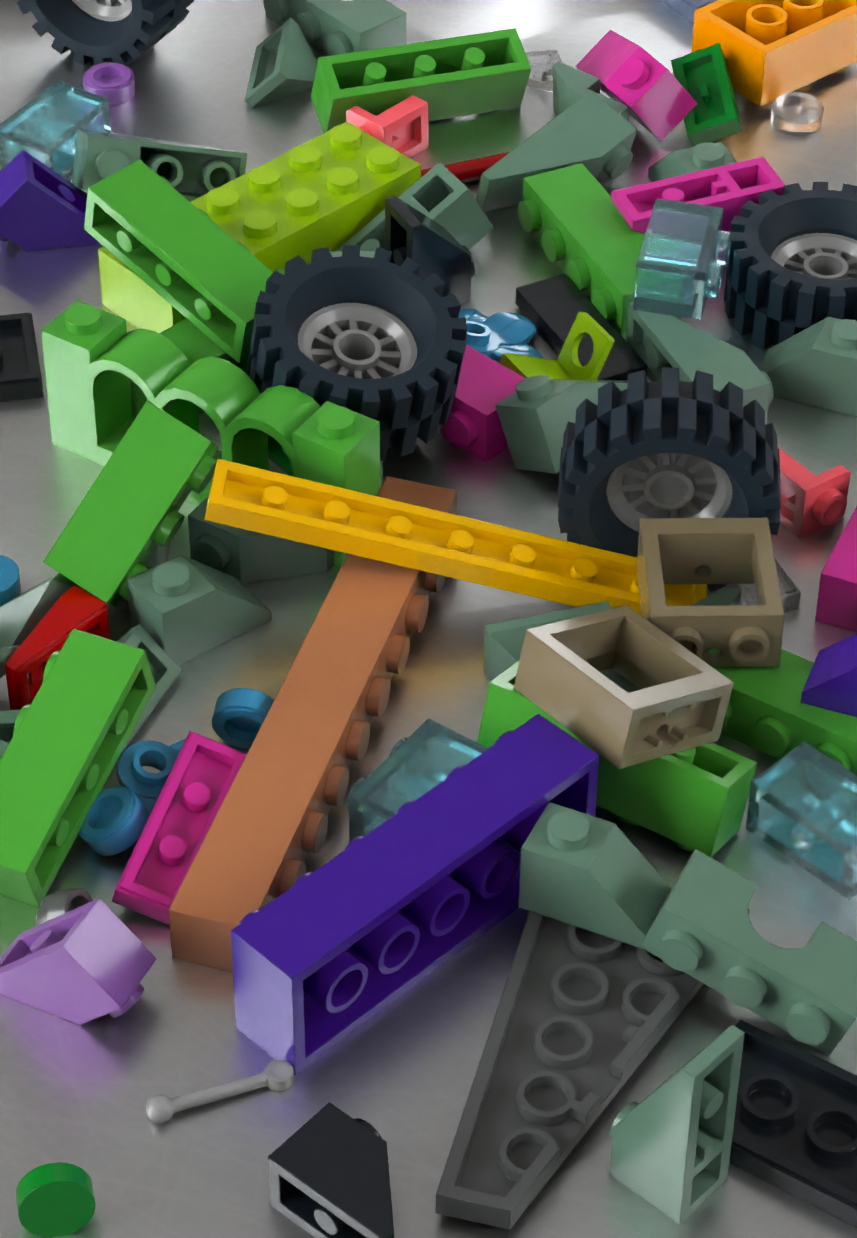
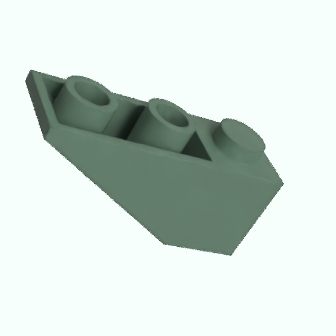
M78 129L72 183L82 190H88V187L141 160L156 174L167 179L172 187L188 201H193L207 194L210 190L244 175L247 153L131 135Z

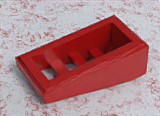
M76 585L68 589L56 601L4 664L10 710H21L26 704L32 703L43 683L44 670L48 659L53 652L61 651L72 629L110 639L107 603Z

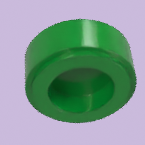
M57 1162L36 1167L24 1175L16 1188V1202L20 1223L26 1230L38 1236L58 1237L72 1234L87 1225L95 1212L96 1204L92 1180L86 1171L73 1164Z

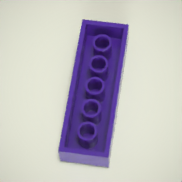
M537 714L516 730L507 731L501 735L492 747L466 765H459L454 768L445 780L424 795L403 804L394 816L370 833L358 836L352 840L343 852L319 869L302 875L289 890L261 910H254L248 913L238 926L231 930L236 1028L275 1060L280 1059L289 1062L293 1066L294 1075H297L519 908L522 846L549 802L595 817L599 755L540 714Z

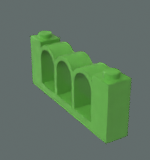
M79 300L74 302L41 330L51 440L55 446L105 466L136 418V415H133L130 380L132 379L143 391L149 402L200 433L198 406L202 408L212 418L219 430L222 451L217 450L213 456V459L216 461L217 459H222L269 471L268 435H270L287 453L291 460L294 477L377 496L380 491V422L329 401L320 406L309 395L289 386L278 385L269 387L261 394L255 383L243 370L229 361L209 356L197 359L190 365L184 353L168 338L156 331L142 328L127 332L126 319ZM212 479L200 494L191 490L185 501L196 506L203 502L209 496ZM334 551V565L341 567L347 553Z

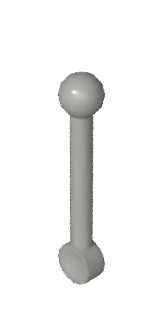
M273 1060L265 1066L264 1072L173 1098L156 1094L146 1104V1115L152 1122L165 1123L171 1119L175 1112L263 1087H268L272 1091L277 1092L285 1091L292 1086L294 1081L293 1066L285 1060Z

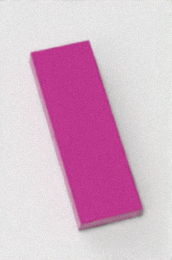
M189 731L116 886L112 902L170 925L169 908L247 755L246 753Z

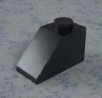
M393 196L385 199V250L392 251L390 262L401 266L408 257L421 264L420 278L425 280L435 273L445 282L442 297L455 294L461 305L470 302L471 278L475 275V263L469 249L464 245L461 246L443 226L398 197Z
M329 1102L267 1157L269 1205L315 1238H394L387 1142L382 1139L378 1131L370 1123L360 1118L353 1119Z

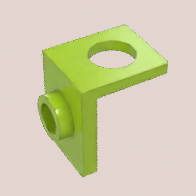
M578 312L557 360L503 353L499 363L526 379L537 375H547L550 379L597 380L615 340L588 313ZM589 334L593 341V355L589 363L583 367L578 359V348L582 338Z

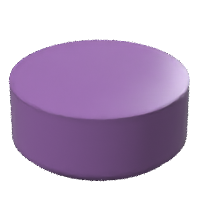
M114 62L100 63L89 68L83 75L84 96L93 104L116 106L128 102L135 95L134 73L123 64Z

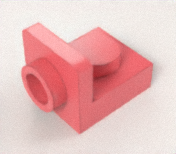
M414 95L377 116L358 106H354L346 111L347 122L408 158H412L429 148L428 102Z
M778 447L780 452L781 489L780 524L795 536L801 538L824 526L832 525L842 518L847 506L851 472L844 466L838 465L815 476Z

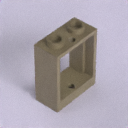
M768 517L640 518L637 577L642 617L711 667L780 666L785 614ZM664 584H755L758 605L667 606ZM712 648H718L721 650L717 654L708 653V651Z
M624 605L526 629L514 688L618 769H622L718 741L734 682L630 607ZM612 668L640 690L628 693L600 671Z

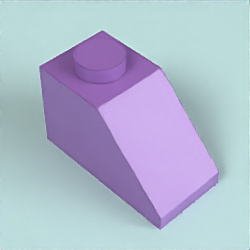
M98 898L20 933L0 958V995L78 1025L106 1014L116 1018L129 1010L141 997L144 987L140 982L157 959L102 899Z

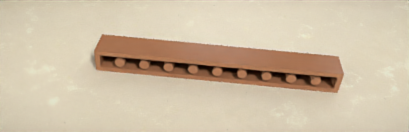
M387 476L377 495L378 497L457 515V490ZM347 554L169 908L172 958L233 973L231 930L238 926L248 913L254 910H261L289 890L302 875L306 874L305 862L309 853L318 854L324 844L328 827V813L331 806L340 807L344 801L349 783V767L353 760L361 761L366 753L370 737V722L373 716L382 717L386 710L390 695V679L393 673L401 675L405 669L410 649V636L412 632L421 633L424 628L428 614L431 591L437 593L441 591L445 576Z

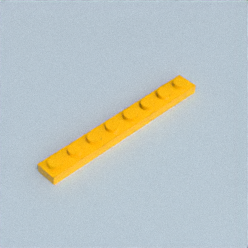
M217 459L205 512L204 520L574 607L608 601L611 609L627 605L642 616L637 577V557L222 459ZM664 584L667 606H690L707 597V584Z

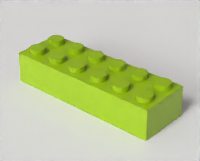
M345 122L302 145L292 148L281 156L253 168L248 173L210 190L207 194L191 201V203L198 209L206 212L211 220L234 240L245 245L250 253L271 271L278 268L285 271L286 262L298 255L307 264H310L313 250L328 247L330 252L338 250L385 209V199L393 196L399 197L421 178V165L351 123ZM105 247L98 249L102 305L121 318L126 319L127 322L136 328L152 330L157 333H161L186 319L185 316Z

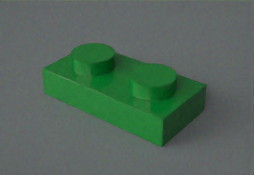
M720 43L671 60L674 77L698 103L684 117L687 136L692 146L694 147L697 144L706 142L711 143L742 132L743 129L727 60Z

